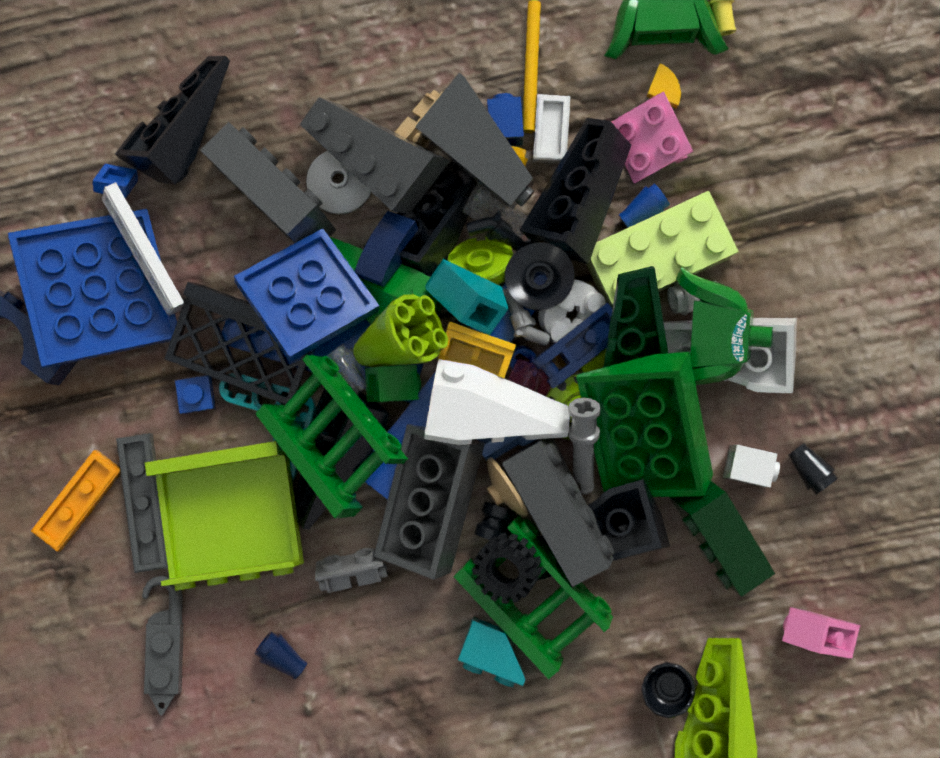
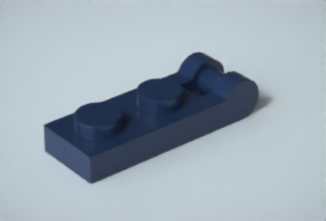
M608 302L531 361L537 370L541 368L548 377L546 381L552 389L564 382L606 348L612 315V307ZM558 354L566 363L560 370L552 361Z

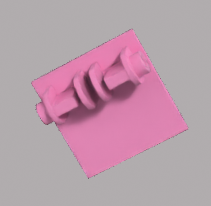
M664 91L611 121L632 145L625 162V167L634 184L674 162L677 164L688 158L687 155L693 152Z

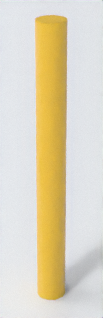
M537 0L528 1L522 118L524 133H534L536 122L541 2Z

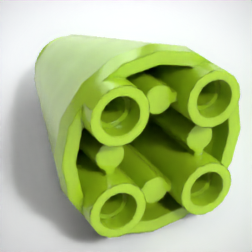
M414 294L402 295L392 301L359 337L354 345L353 353L357 362L365 367L427 363L440 354L441 349L447 347L448 336L442 328L441 320L435 311V304L430 297L426 295L418 297Z

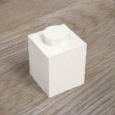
M730 445L723 478L771 488V483L776 482L779 475L780 463L776 462L778 454L741 445Z

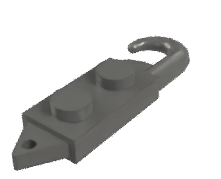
M161 575L149 580L143 588L142 598L147 599L150 591L156 586H161V581L169 579V577ZM174 585L163 586L169 592V610H162L153 614L146 624L144 694H149L160 716L165 714L176 694L182 692L183 594L182 590L175 591ZM163 702L165 707H161L160 703Z

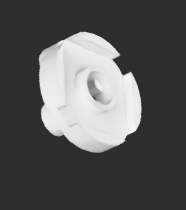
M574 280L570 294L562 303L547 310H539L538 320L540 327L550 334V341L555 343L604 305L605 298L593 286L580 280ZM574 306H576L577 316L570 322V319L566 317L567 311H573Z

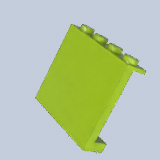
M276 441L145 462L146 476H156L169 579L161 581V586L174 585L175 591L196 587L195 581L207 580V586L228 583V576L239 575L240 581L261 578L260 572L272 570L273 576L294 573L293 567L304 563L290 461Z

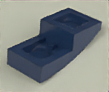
M387 211L374 229L361 253L355 268V273L358 277L384 287L402 264L400 253L418 231L416 221Z

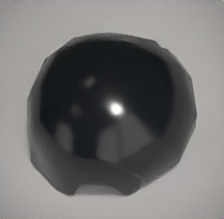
M664 662L654 666L646 674L641 692L645 705L655 715L673 718L688 711L695 697L696 686L694 685L692 675L679 664Z

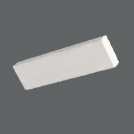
M117 183L106 186L102 201L166 314L170 316L179 312L184 301Z

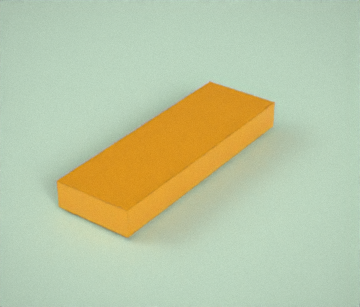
M93 450L32 528L31 532L55 551H61L121 475L120 467L100 451Z

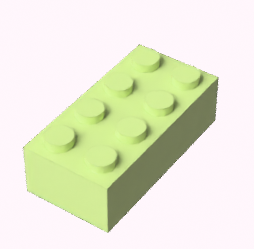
M706 191L596 242L589 264L586 265L599 292L605 298V304L608 302L613 309L618 274L654 266L658 291L660 292L677 283L676 276L681 267L696 275L729 260L739 251L710 192Z

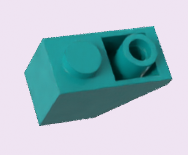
M445 259L441 261L425 285L426 290L459 322L487 335L492 333L508 310L501 286Z
M473 616L458 654V660L464 662L462 667L480 675L483 670L496 675L495 681L508 687H514L515 683L523 686L526 680L508 635L499 626Z

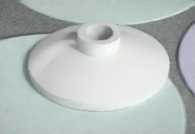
M328 151L319 155L312 162L308 170L307 189H310L322 201L323 204L319 208L332 214L353 212L360 208L371 194V191ZM337 173L344 175L343 182L339 184L332 181L333 176Z

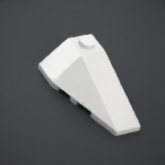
M753 318V326L773 327L772 347H751L749 361L743 364L739 373L727 380L746 386L747 389L755 392L793 393L797 318ZM692 320L663 321L668 353L689 352L690 354Z
M438 359L424 439L456 445L471 444L473 439L491 438L492 443L504 442V437L522 436L526 440L562 438L568 436L570 415L567 405L474 365Z

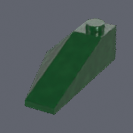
M654 266L618 274L603 368L653 354L668 353Z

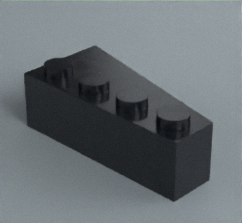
M586 118L519 230L532 243H550L562 249L571 260L589 264L632 146L611 121Z

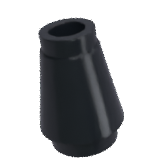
M805 443L788 455L792 459V463L807 490L811 488L816 495L838 479L833 473L835 469L811 448H808Z

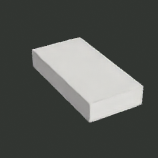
M537 94L533 162L559 164L567 152L570 96Z

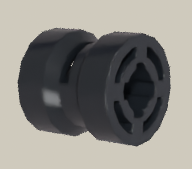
M485 501L482 508L485 518L477 524L474 534L490 540L494 536L498 538L500 534L506 533L508 539L507 524L512 522L516 512Z

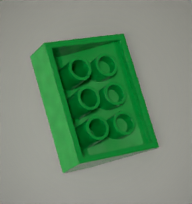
M689 352L653 354L577 375L576 379L581 398H591L600 404V414L597 417L596 424L599 427L600 436L597 442L594 443V454L604 492L614 487L644 479L653 497L705 496L713 476V470Z

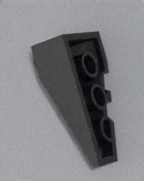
M208 56L180 83L179 89L182 92L167 101L163 100L157 106L160 113L148 125L142 121L124 141L115 155L159 183L176 185V183L182 181L189 172V166L196 158L230 60L226 56Z
M453 161L445 167L410 214L397 213L415 220L418 227L416 234L400 253L402 264L416 269L429 277L432 276L443 259L448 261V256L456 246L482 186Z

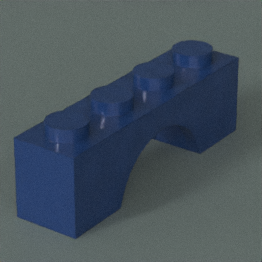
M0 291V319L6 318L13 322L23 339L24 349L21 364L47 384L59 386L78 361L41 369L27 310L23 308L25 302L10 291H7L6 294Z

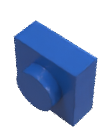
M104 164L93 179V192L103 194L106 186L116 182L123 196L127 198L138 182V172L136 169Z
M206 375L175 380L180 414L216 409L211 376Z

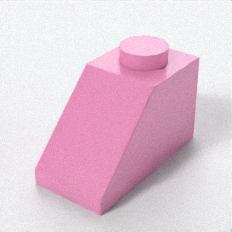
M790 607L789 615H787L783 624L784 635L782 641L816 653L852 659L860 625Z

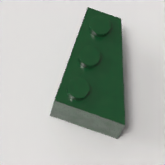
M710 481L705 496L669 497L682 516L681 520L686 529L701 544L698 548L710 564L713 562L718 569L715 575L726 590L732 588L742 597L775 575L774 570L728 494L714 482Z

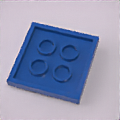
M323 228L234 276L235 284L289 362L296 360L379 312V304Z

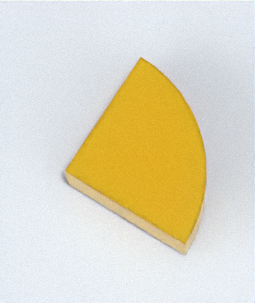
M660 63L646 97L651 99L664 91L671 107L677 109L681 98L679 81L668 67Z

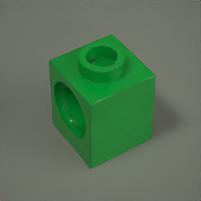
M417 365L365 368L367 402L419 399L418 392L421 389V378L417 372Z

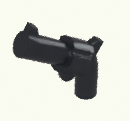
M500 211L493 217H485L466 223L470 236L487 231L486 237L488 240L504 241L516 252L522 247L532 244L530 240L524 241L512 231L513 227L501 218Z

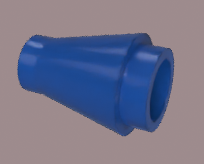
M654 183L649 188L645 186L625 210L618 215L626 227L629 228L665 211L664 209L670 206V203Z

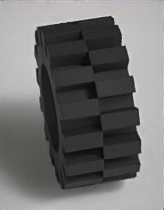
M506 533L500 534L498 538L494 536L478 552L473 561L476 564L472 569L473 575H479L474 581L477 586L482 583L484 585L481 592L484 595L488 591L492 592L491 600L497 601L501 596L502 603L508 604L511 599L513 603H516L522 597L525 598L538 581L542 569L538 567L541 563L540 556L533 558L537 551L536 548L532 546L528 549L525 545L529 541L525 538L520 543L517 542L518 535L511 534L508 539ZM502 557L512 561L519 571L518 577L510 579L503 576L496 567V559Z

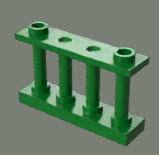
M306 355L302 360L313 374L285 405L263 404L255 414L335 519L355 517L363 508L355 498V492L383 462L385 464H404L408 458L402 452V445L399 440L386 432L340 375L338 365L327 356ZM323 385L333 399L311 424L303 430L295 420V414L316 390ZM343 410L353 425L330 451L323 456L315 446V439ZM363 436L374 451L344 483L335 472V465Z
M518 514L507 528L512 534L518 535L517 542L520 543L525 538L529 541L525 545L528 549L532 546L536 548L537 551L533 556H540L541 563L538 567L542 568L539 577L548 571L561 585L554 593L527 615L520 612L512 599L508 604L502 603L501 596L497 601L491 600L492 592L488 591L486 595L481 592L484 585L482 583L477 586L474 581L479 575H473L472 569L476 564L473 563L471 558L461 566L453 577L549 680L559 671L564 658L561 656V651L593 623H596L605 632L610 627L613 615L607 602L599 596L595 597L582 582L573 587L571 586L553 552L539 537V531L536 526L528 519L523 520ZM502 557L496 559V567L498 568L507 559ZM569 597H572L585 612L553 640H546L538 631L537 625Z

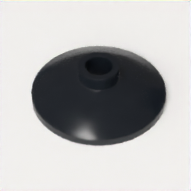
M543 242L526 245L515 252L509 260L505 271V282L509 294L518 304L531 310H547L562 303L570 294L575 278L574 267L569 256L562 249ZM538 275L547 277V281L542 285L534 282Z

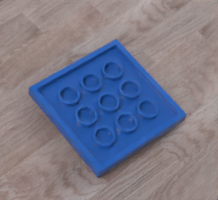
M148 210L132 211L160 259ZM111 215L8 233L41 369L171 341L177 324L175 313L170 316L166 314Z

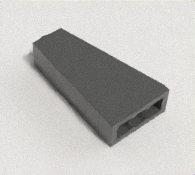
M458 73L415 128L420 135L511 210L517 204L522 207L534 193V190L531 188L534 184L533 178L466 78Z

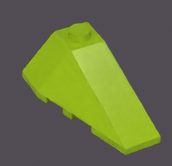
M708 638L696 674L698 684L695 697L687 711L688 716L683 731H678L675 741L674 758H757V744L742 640L739 638Z

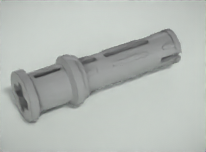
M578 398L570 402L568 406L569 415L572 417V425L569 427L568 436L573 442V478L578 488L579 484H581L580 492L582 495L591 493L594 489V443L597 442L600 436L599 427L596 425L597 417L600 414V404L591 398Z

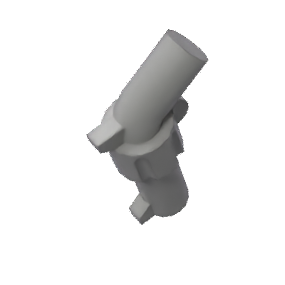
M507 288L503 289L511 312L509 319L514 329V337L522 336L526 340L546 346L550 340V334L533 328L535 320L530 316L529 311L524 310L523 306L511 297Z

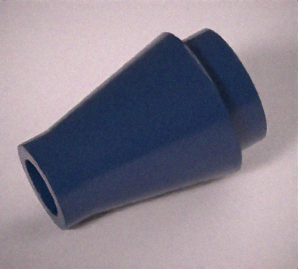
M272 631L266 635L254 653L260 658V663L285 673L294 680L299 677L307 665V662L298 655L281 634L276 635Z

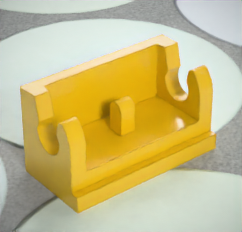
M449 322L446 331L448 345L441 349L438 359L474 365L505 378L516 344Z

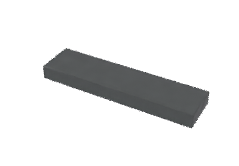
M153 433L116 438L134 573L168 568L156 476H146L145 462L157 461Z

